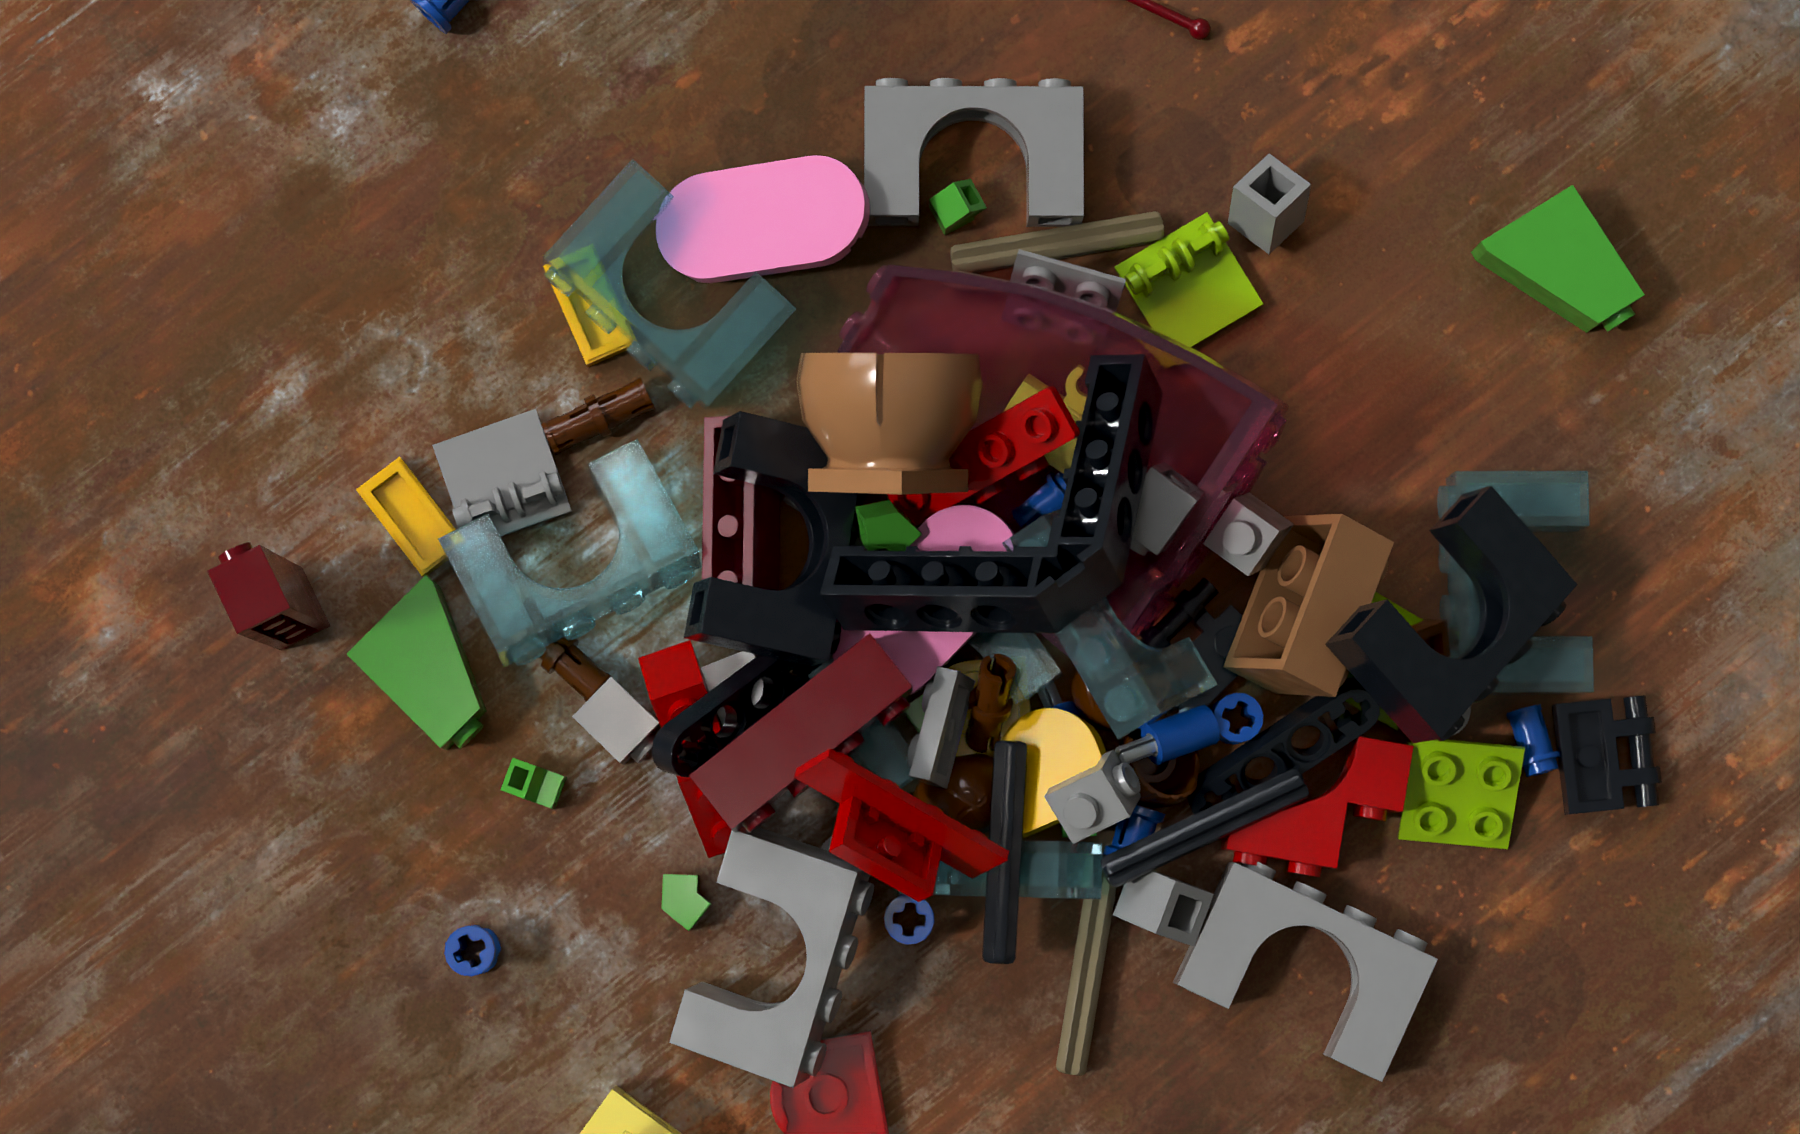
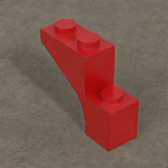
M691 640L638 658L648 695L661 728L709 692ZM717 714L713 721V731L715 734L722 729ZM676 775L708 858L725 853L732 831L691 777Z
M1359 736L1350 742L1342 772L1327 791L1318 797L1290 806L1222 838L1221 849L1233 851V862L1256 866L1257 862L1266 865L1267 858L1289 861L1287 872L1320 878L1322 868L1337 869L1347 805L1354 806L1353 816L1383 822H1386L1387 812H1403L1414 746Z

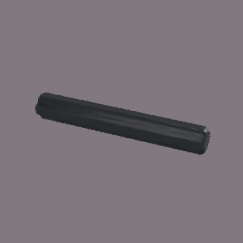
M1002 740L997 741L994 745L989 840L1007 849L1009 855L1008 861L987 871L982 958L985 962L992 964H1011L1016 959L1028 750L1026 743L1020 741Z
M1291 769L1102 857L1100 863L1103 874L1112 887H1119L1307 799L1309 796L1307 784L1303 776L1296 769Z

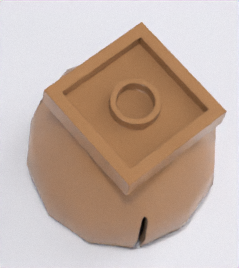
M800 353L796 383L802 421L828 457L827 466L808 469V492L901 495L968 492V469L952 468L949 459L976 422L983 384L979 354L884 353L882 355L877 353Z

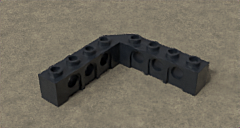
M1145 354L1091 355L1085 379L1088 394L1082 420L1076 421L1080 434L1077 437L1071 468L1064 470L1063 480L1066 483V490L1060 516L1053 518L1047 547H1014L1013 552L973 551L971 546H960L959 551H920L917 546H906L905 551H867L865 546H833L820 595L844 630L1056 634L1120 587L1124 579L1163 392Z

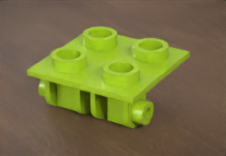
M1208 212L1114 266L1119 277L1126 279L1125 286L1170 360L1264 304L1228 247L1226 241L1230 238L1225 227L1220 221L1214 223Z
M1457 740L1407 742L1406 745L1414 746L1404 810L1401 813L1398 839L1508 849L1525 747Z

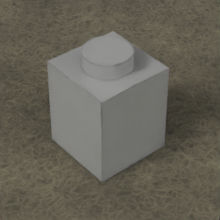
M1269 153L1233 186L1228 224L1266 253L1270 254L1304 222L1311 184Z
M1249 492L1232 500L1203 544L1245 575L1250 576L1265 568L1294 524Z
M610 677L572 716L623 765L631 758L640 763L652 751L655 733L661 728L659 721L613 677Z
M1153 870L1124 884L1113 916L1155 934L1194 947L1214 894Z

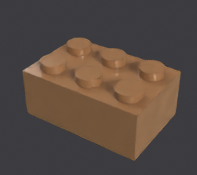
M1344 514L1283 516L1294 525L1265 568L1260 571L1223 667L1274 694L1336 697L1338 689L1345 682L1349 671L1325 644L1360 606L1372 602L1377 586L1382 582L1387 573L1388 557L1394 542Z

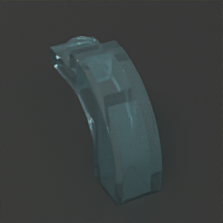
M1022 841L1019 897L1101 899L1102 868L1100 860L1102 859V843L1076 842L1073 844L1072 842ZM940 861L933 895L986 896L987 872L972 879Z

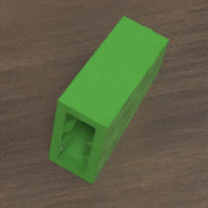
M1573 185L1487 237L1471 251V254L1478 263L1586 333L1600 324L1609 332L1635 315L1631 305L1645 295Z
M425 575L347 655L440 748L449 750L455 744L461 749L481 731L484 725L479 719L487 710L442 589L434 580Z

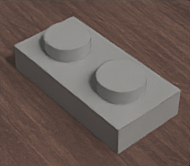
M937 666L934 680H930L927 683L923 693L922 709L925 715L920 734H916L913 737L908 750V765L911 767L909 776L927 785L944 789L948 787L968 711L967 704L970 692L975 684L973 679L960 671Z

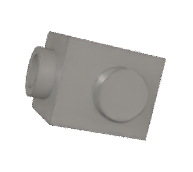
M1111 750L1102 755L1096 766L1050 787L1044 797L1069 839L1074 844L1129 818L1141 794L1139 793V779L1134 769L1127 762L1122 763L1117 753Z

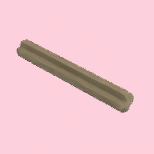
M1153 211L958 244L951 247V264L955 275L963 276L1014 267L1018 249L1057 260L1152 244L1164 237V225L1160 213Z
M1101 855L1092 856L1089 863L1056 1068L1059 1072L1076 1076L1084 1075L1087 1070L1117 888L1112 887L1103 874L1100 860L1104 856Z

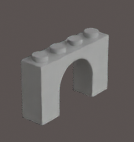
M883 78L876 80V86H865L864 187L870 204L868 226L919 225V164L922 153L929 141L939 131L963 121H982L995 125L1009 134L1019 146L1026 165V227H1064L1082 224L1084 217L1083 86H1071V81L1059 78L1041 80L1038 82V86H1017L1015 80L1007 78L984 81V86H962V81L954 78L934 79L930 81V86H908V81L905 79Z
M744 826L735 833L731 831L716 883L767 900L784 909L797 923L803 935L807 954L805 972L795 992L786 1001L776 1003L759 1002L705 982H700L685 989L669 1043L792 1088L809 1079L810 1075L816 1076L826 1053V1044L820 1042L826 1022L832 1023L842 999V991L836 989L841 970H847L850 967L857 950L858 938L852 936L858 915L863 916L866 913L872 900L874 884L868 882L870 875L827 850L760 827L751 833Z
M1228 862L1214 892L1194 947L1189 946L1172 983L1229 1009L1253 955L1269 936L1292 926H1309L1318 929L1331 937L1341 948L1348 961L1351 974L1349 998L1323 1055L1382 1082L1438 960L1424 953L1428 943L1399 929L1396 930L1394 937L1374 929L1377 921L1375 917L1352 906L1346 905L1342 914L1323 905L1327 895L1301 882L1296 881L1293 889L1272 880L1276 871L1260 862H1257L1256 866L1242 864L1241 866L1235 862Z

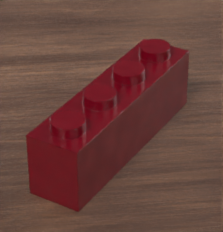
M730 416L704 417L702 580L714 577L757 588L779 590L780 492L765 486L713 474L722 423L724 419Z
M247 542L235 546L218 556L220 565L207 570L236 633L278 650H283L330 627L303 568L261 545L253 548L251 543Z
M869 633L689 776L734 833L743 826L751 833L776 813L771 804L783 794L789 791L795 798L809 788L808 785L794 778L797 767L829 748L848 756L866 742L861 735L864 730L877 720L884 727L911 706L905 698L912 693V685Z

